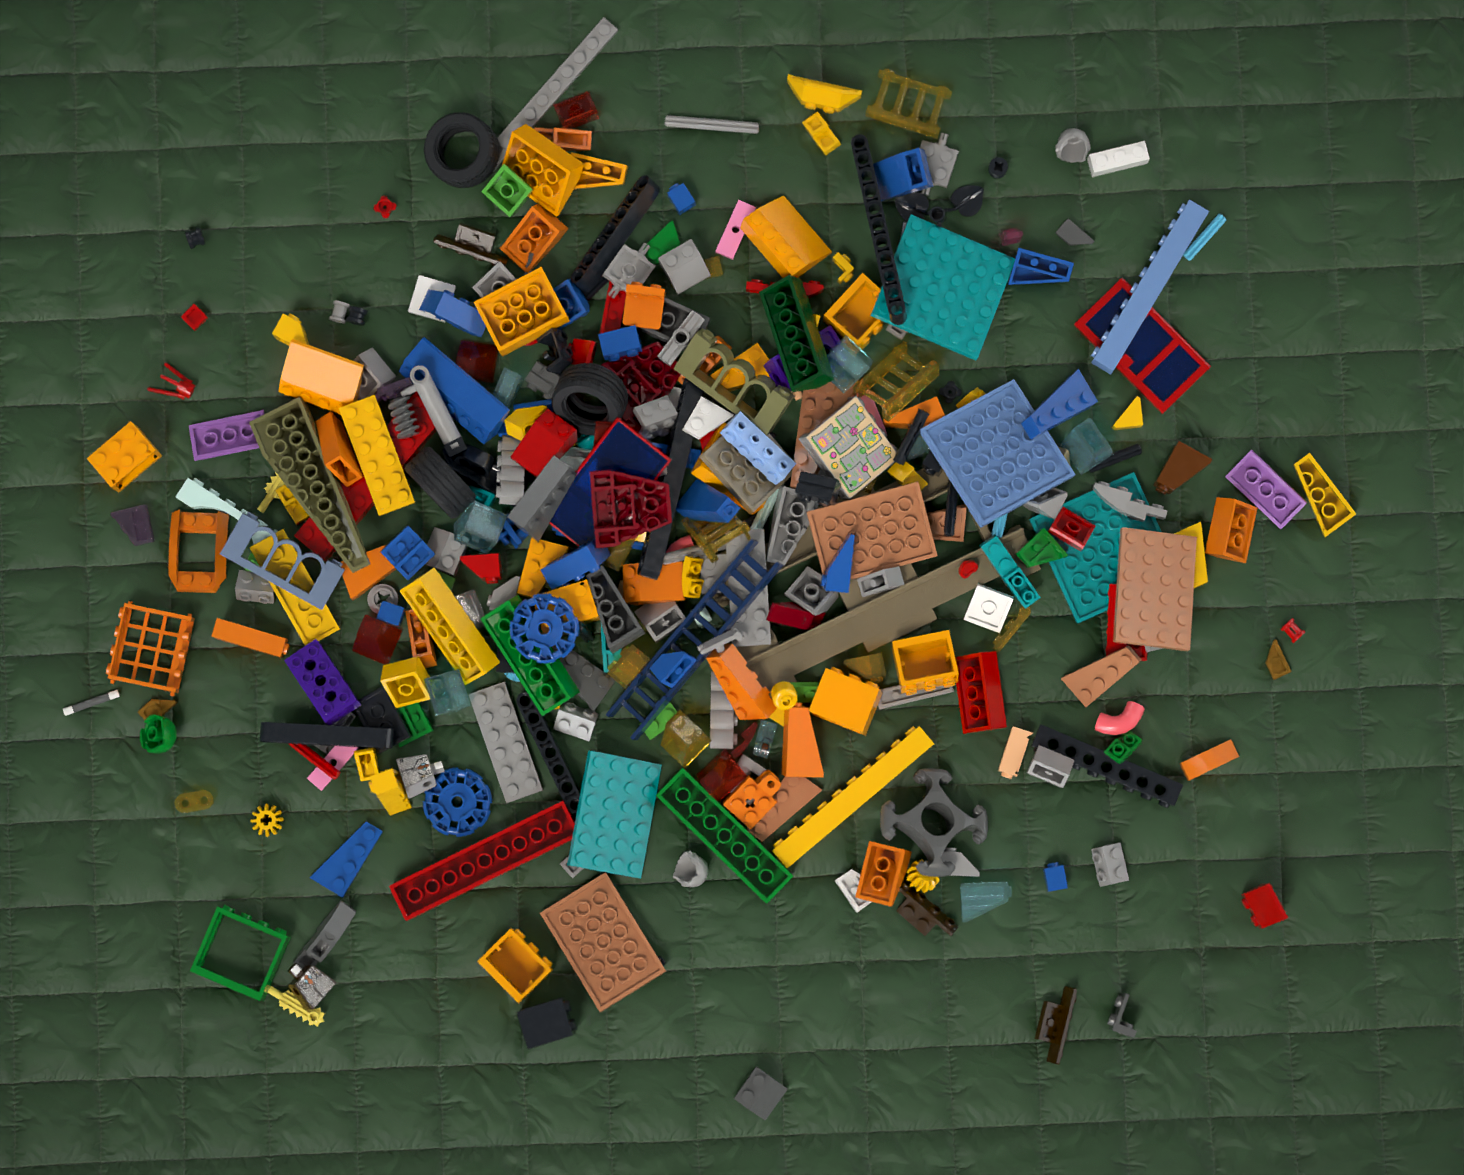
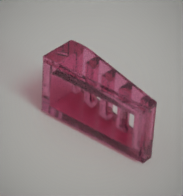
M1011 228L999 232L1002 246L1020 243L1023 236L1022 230Z

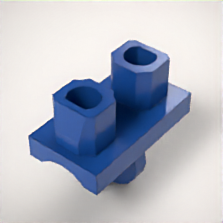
M509 514L505 516L500 515L497 517L498 520H496L499 527L494 530L498 536L494 540L496 543L502 541L505 546L511 542L514 548L517 549L528 535L521 529L517 531L512 529L511 526L514 523L507 517Z

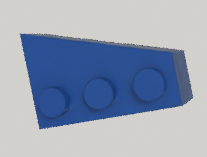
M1018 248L1008 285L1069 282L1074 263Z
M428 289L419 308L420 311L431 313L436 316L435 318L442 319L452 324L451 326L472 336L482 337L486 325L476 306L475 308L469 306L470 302L463 298L459 300L454 298L455 294L448 290L441 292Z
M594 538L591 542L585 545L582 544L578 549L548 563L541 569V572L552 590L557 587L561 588L569 585V581L572 579L575 581L580 580L585 576L584 573L588 571L593 573L601 568L600 564L611 554L607 547L596 548Z

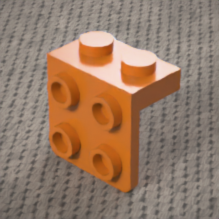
M640 282L627 284L623 324L625 326L636 325L638 328L659 330L661 328L665 289H662L661 285L651 284L650 287L642 286L643 283Z

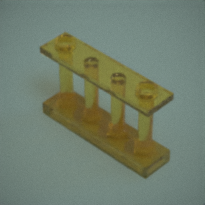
M879 69L878 77L883 80L876 102L872 106L868 105L865 116L938 139L941 128L937 127L938 124L936 123L944 98H951L952 92L949 91V88L940 85L935 87L899 76L890 69ZM892 81L901 84L894 108L889 112L883 110L882 105L889 83ZM908 87L918 89L919 92L911 116H902L900 111ZM927 92L937 95L930 120L924 123L919 121L918 117Z
M903 341L866 376L854 384L853 394L859 398L865 395L881 405L883 419L889 422L939 376V363L932 360L928 364L923 365L908 355L907 342ZM903 360L920 372L911 377L896 367V365ZM890 371L905 381L906 384L902 388H898L883 377ZM878 383L894 395L890 399L885 400L870 389Z
M736 515L725 525L721 522H711L710 524H708V521L691 522L688 517L681 520L690 537L711 563L719 560L715 554L718 552L717 549L739 535L743 534L748 541L752 539L748 533L751 531L745 521L741 522ZM720 527L719 529H717V530L714 531L713 533L709 534L710 532H712V531L715 530L716 528ZM737 527L736 529H734L733 531L729 532L728 534H726L725 536H723L722 538L718 539L717 541H715V542L713 543L714 540H716L717 538L721 537L722 535H724V534L727 533L728 531L732 530L733 528Z

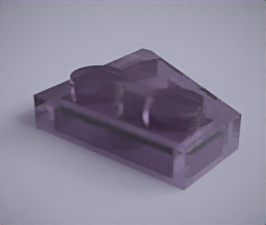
M410 377L377 388L378 396H385L386 399L402 397L400 392L412 385Z
M146 504L110 513L112 518L121 526L122 531L129 536L134 546L155 542Z

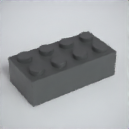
M665 298L661 328L659 330L636 328L638 331L667 343L692 309ZM696 312L703 319H705V322L702 324L699 330H701L702 328L704 330H707L710 324V318L701 313ZM679 334L676 337L679 343H683L687 339L684 334Z

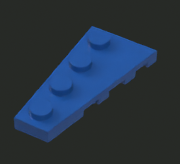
M366 821L310 878L343 898L383 831Z

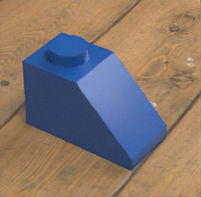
M684 651L662 654L650 667V670L661 683L673 688L697 659Z

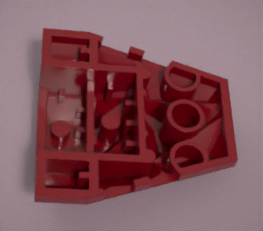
M659 342L643 347L642 352H638L639 354L636 356H621L617 361L606 362L601 365L613 371L623 381L628 391V404L622 420L628 425L630 424L638 432L641 429V425L633 412L634 407L666 395L669 396L681 375L674 370L677 364L676 360L670 367L657 357L664 348Z
M613 470L590 471L596 548L615 547L626 540L637 538L638 535L647 531L651 532L672 523L669 483Z

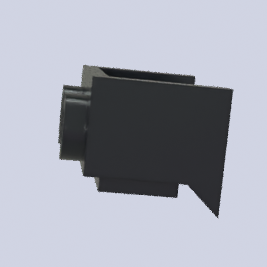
M553 327L538 337L537 342L549 347V350L543 353V357L553 361V363L546 367V370L561 375L565 368L574 363L572 359L573 351L568 347L566 332Z

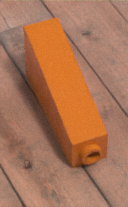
M330 411L315 421L324 465L348 487L361 479L362 473L342 422Z
M386 545L366 552L370 565L354 573L344 561H341L343 563L342 567L345 568L342 576L352 600L360 597L396 570L380 552Z
M219 618L216 619L211 636L217 640L280 658L287 655L290 647L286 638Z
M796 702L792 708L784 710L782 775L785 777H824L809 710L807 707L802 706V703Z

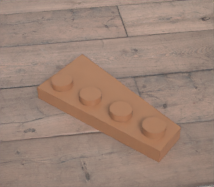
M1128 645L1063 676L1061 680L1081 703L1087 707L1137 665L1141 658Z
M784 777L781 781V787L773 795L777 803L751 830L748 828L747 831L763 842L819 794L822 789L805 777Z

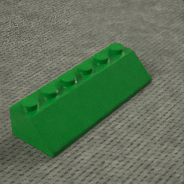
M516 595L480 619L541 715L544 716L580 693L559 658L553 663H537V660L525 658L515 648L516 644L513 639L511 640L510 620H513V612L522 602L519 595ZM522 617L520 623L525 625L527 619ZM526 633L521 635L523 643L528 641ZM534 646L533 651L540 653L541 648Z

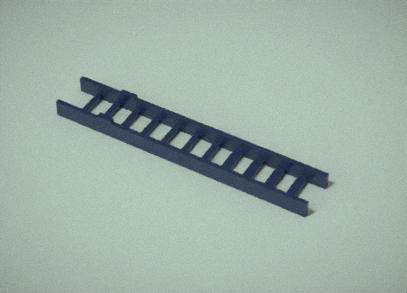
M751 539L606 713L607 717H614L620 708L624 706L642 723L630 737L632 740H638L712 650L705 654L700 653L696 658L697 661L670 690L651 673L650 667L662 654H666L670 648L676 652H682L683 650L675 642L683 633L697 646L703 644L687 629L695 619L714 635L713 638L729 631L782 568L783 564L776 562L767 571L749 555L759 543L757 540ZM743 561L763 578L757 586L737 570ZM730 576H733L750 592L744 601L724 584ZM719 590L738 607L732 616L713 599ZM706 605L726 622L719 631L700 614ZM646 677L666 694L661 700L653 701L639 687ZM634 692H637L654 708L646 719L627 702Z

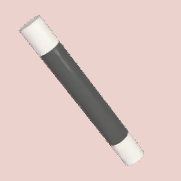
M117 689L63 708L64 715L67 716L120 697L119 691Z

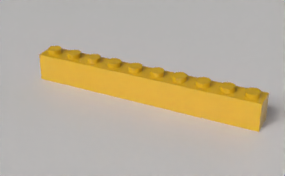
M913 726L905 733L907 737L904 740L898 739L891 745V751L887 754L884 751L875 759L878 762L873 766L869 763L861 770L863 774L859 778L854 776L846 783L848 785L843 791L841 789L837 790L832 795L833 800L829 803L824 801L818 806L817 809L819 811L814 816L810 813L802 820L804 824L800 828L797 826L792 828L787 833L789 835L787 839L783 841L781 838L772 845L775 848L772 852L786 869L934 745L933 741L920 726L917 729Z

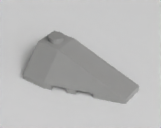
M782 486L778 490L766 555L767 562H781L783 566H785L800 538L807 530L809 521L806 511L818 508L816 501L811 500L810 503L799 500L793 488Z

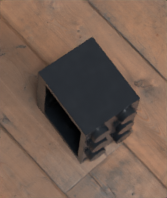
M562 997L517 1011L527 1049L575 1035V1031L578 1028L575 1019H571L569 1014L572 1011L569 1000L565 1001V998Z

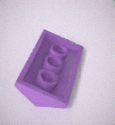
M264 410L189 425L194 461L259 448L249 422L264 415Z
M1253 450L1225 476L1280 529L1307 504V501Z

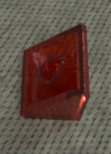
M588 91L553 105L563 129H574L599 119L598 111Z

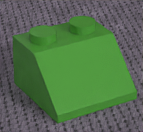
M503 164L482 190V193L505 214L511 217L529 199L533 188L511 168Z

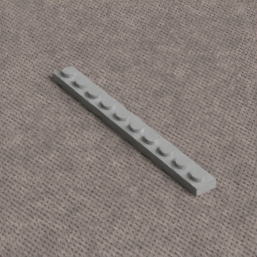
M605 18L596 25L499 135L497 141L499 142L500 153L495 170L504 160L512 131L525 124L533 128L618 32V29Z

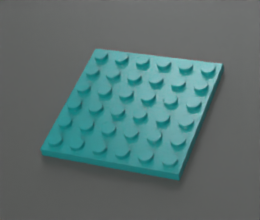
M911 214L894 254L907 320L901 325H895L891 322L883 286L870 316L968 358L977 360L1012 271L1015 258ZM890 277V278H887L886 280H887V281H891V280H893L894 278ZM893 294V295H891L890 297H891V298H895V297H897L898 295ZM897 311L894 313V315H899L902 312Z
M1134 472L1109 483V487L1117 489V486L1129 489L1128 492L1132 493L1131 501L1139 499L1145 501V505H1149ZM1094 490L1062 505V507L1095 525L1082 551L1080 552L1051 535L1068 554L1065 558L1049 562V565L1077 624L1108 610L1109 584L1117 583L1120 529L1124 527L1162 532L1156 518L1146 515L1145 521L1140 522L1127 517L1106 504ZM1041 514L1029 519L1035 534L1041 528H1045L1048 531L1055 520Z

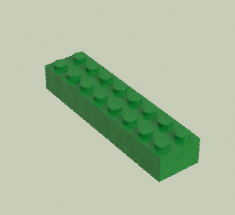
M684 768L656 795L766 904L792 879L793 875Z

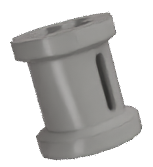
M334 300V309L332 316H329V320L345 324V315L350 304Z

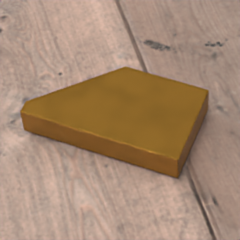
M1274 640L1265 662L1273 680L1291 672L1277 640Z
M151 699L138 711V714L144 720L154 714L163 716L177 702L175 700Z

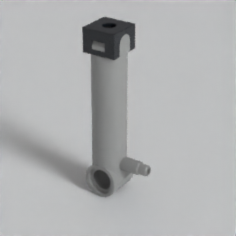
M423 365L414 366L410 371L413 385L400 392L402 397L416 391L418 392L449 457L467 449L428 369ZM418 369L425 372V377L422 380H417L414 377V372Z

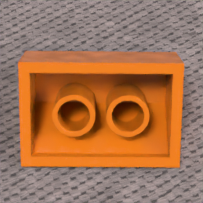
M1217 497L1205 553L1217 558L1246 563L1257 507L1236 499Z

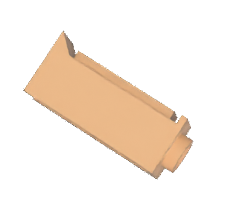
M1014 726L1011 728L998 771L1002 772L1001 776L1012 779L1013 776H1018L1015 772H1019L1029 741L1027 737L1032 735V732Z

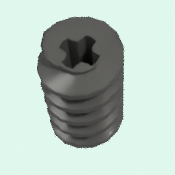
M410 396L396 398L390 401L391 404L388 405V408L393 410L390 413L391 417H396L392 421L393 424H399L395 427V431L400 432L397 435L398 439H405L419 434V432H415L419 425H413L417 418H411L415 411L408 410L413 404L406 403Z

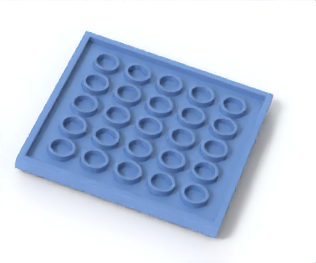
M1014 379L920 429V434L980 528L1076 475L1048 431L1030 440L1021 423L1034 409Z

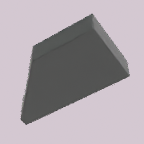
M1067 219L1055 233L1069 246L1092 245L1095 242L1070 219Z

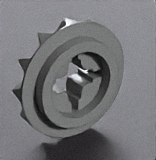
M387 584L376 585L368 594V605L377 614L382 604H377L380 600L378 593L383 596L387 595V602L394 605L398 604L397 592Z

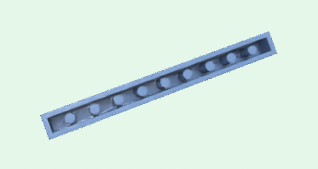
M1191 200L1187 204L1183 203L1177 213L1180 216L1177 220L1173 219L1168 229L1171 231L1168 236L1163 235L1158 243L1161 246L1159 251L1156 252L1154 250L1149 258V261H1151L1150 266L1143 268L1139 275L1142 279L1139 284L1134 283L1130 290V293H1132L1130 299L1125 298L1120 307L1122 309L1121 314L1115 315L1110 323L1113 325L1110 332L1106 330L1101 338L1103 344L1100 348L1097 346L1091 355L1094 357L1091 363L1109 374H1112L1209 213L1208 210Z

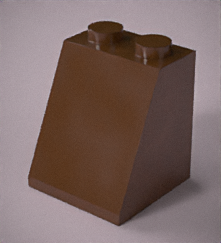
M1178 441L1153 486L1156 487L1155 490L1163 495H1166V493L1170 495L1205 469L1213 459Z

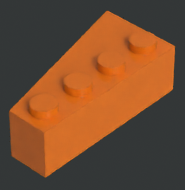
M733 643L724 644L725 650L718 653L714 649L706 659L739 720L768 719L777 707L768 695L770 691L766 686L762 687L757 681V674L747 668V661Z

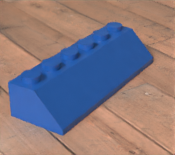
M425 337L422 338L405 358L399 373L413 384L410 378L411 369L417 365L425 366L451 417L480 442L485 444L498 434L510 409ZM421 369L414 372L415 379H424L425 372Z

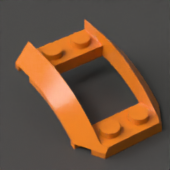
M180 509L172 513L169 539V577L177 592L216 593L221 583L226 579V557L220 555V552L228 539V514L220 511L218 513L181 512ZM180 533L216 534L215 572L178 571Z

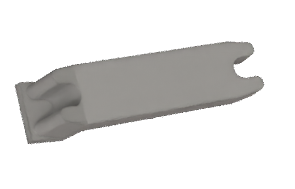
M733 627L731 630L699 645L697 648L701 654L714 649L720 653L725 650L724 644L734 639L741 642L745 636L741 631L739 632Z

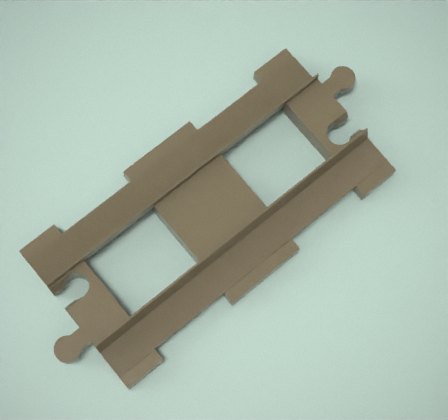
M924 468L917 471L928 483L921 491L924 503L947 493L949 478L944 470L939 477L936 475L932 477L923 471ZM896 481L875 491L870 482L851 499L901 485ZM838 496L836 503L843 502L846 500H842L841 497ZM967 508L983 542L992 537L988 526L985 525L980 528ZM808 525L804 535L800 538L785 566H782L777 574L817 555L810 525ZM1020 525L1010 528L1002 538H999L1026 577L1041 570L1039 565L1028 568L1015 554L1028 542L1024 535V529ZM768 543L765 544V557L767 555ZM980 548L919 578L911 563L899 566L904 581L903 586L862 597L857 581L858 578L850 580L849 593L839 592V596L847 610L846 613L780 645L770 627L771 645L736 648L747 661V668L757 674V681L762 687L766 686L770 691L768 695L771 698V690L776 683L782 681L797 682L794 675L860 643H863L867 653L926 626L937 620L933 608L975 589L977 584L983 585L1000 575ZM966 560L975 561L978 564V570L968 578H962L959 575L961 563ZM766 561V570L769 571L775 563ZM723 593L715 594L713 597L721 607H725L730 603V600Z

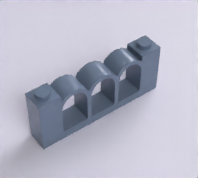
M247 512V514L242 513L220 555L323 610L345 570L342 567L343 563L334 558L332 561L327 560L325 563L323 558L314 552L301 554V548L294 540L281 539L278 541L274 530L267 526H258L260 522L257 521L258 517L250 512ZM258 531L269 532L274 539L273 547L262 567L241 556L251 537ZM282 544L292 545L298 553L297 559L286 579L265 569L275 550ZM306 557H313L320 562L321 572L308 593L289 581L299 563Z

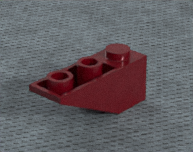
M778 602L772 604L766 620L811 630L821 625L826 612L815 616L795 602Z

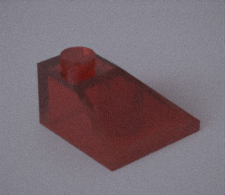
M461 340L456 364L474 380L494 383L498 349L496 345Z
M365 614L357 632L352 651L387 665L393 655L402 630Z
M724 749L697 773L699 782L709 795L717 801L722 800L747 777L746 773L727 749Z

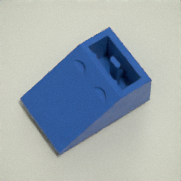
M916 148L902 152L873 164L881 201L933 187L924 149Z

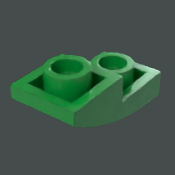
M1128 731L1118 739L1116 738L1104 753L1118 764H1121L1139 747L1142 739L1133 732Z

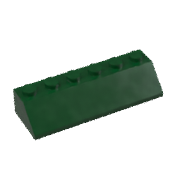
M788 275L761 290L759 294L791 391L816 389L833 381L834 376L802 280Z

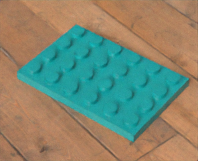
M588 751L567 865L641 879L661 764Z

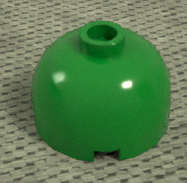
M154 714L147 717L144 721L146 723L144 729L141 728L140 730L142 748L154 754L169 751L177 738V730L174 723L169 718Z

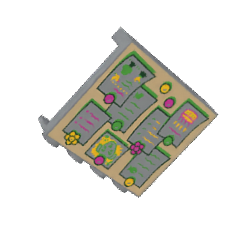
M857 396L848 397V401L811 432L803 434L798 438L826 477L839 480L841 489L838 495L842 500L851 499L895 462L893 458L898 451L887 440L885 431L877 426L875 417L867 412L864 402Z

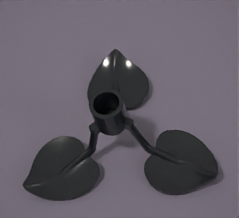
M975 185L958 188L951 196V202L956 206L954 208L943 209L936 206L926 212L929 208V201L925 195L918 192L895 198V204L899 214L906 222L911 214L923 220L924 215H930L932 221L938 224V227H942V223L946 220L947 212L959 210V213L965 217L976 215L982 207L984 189Z

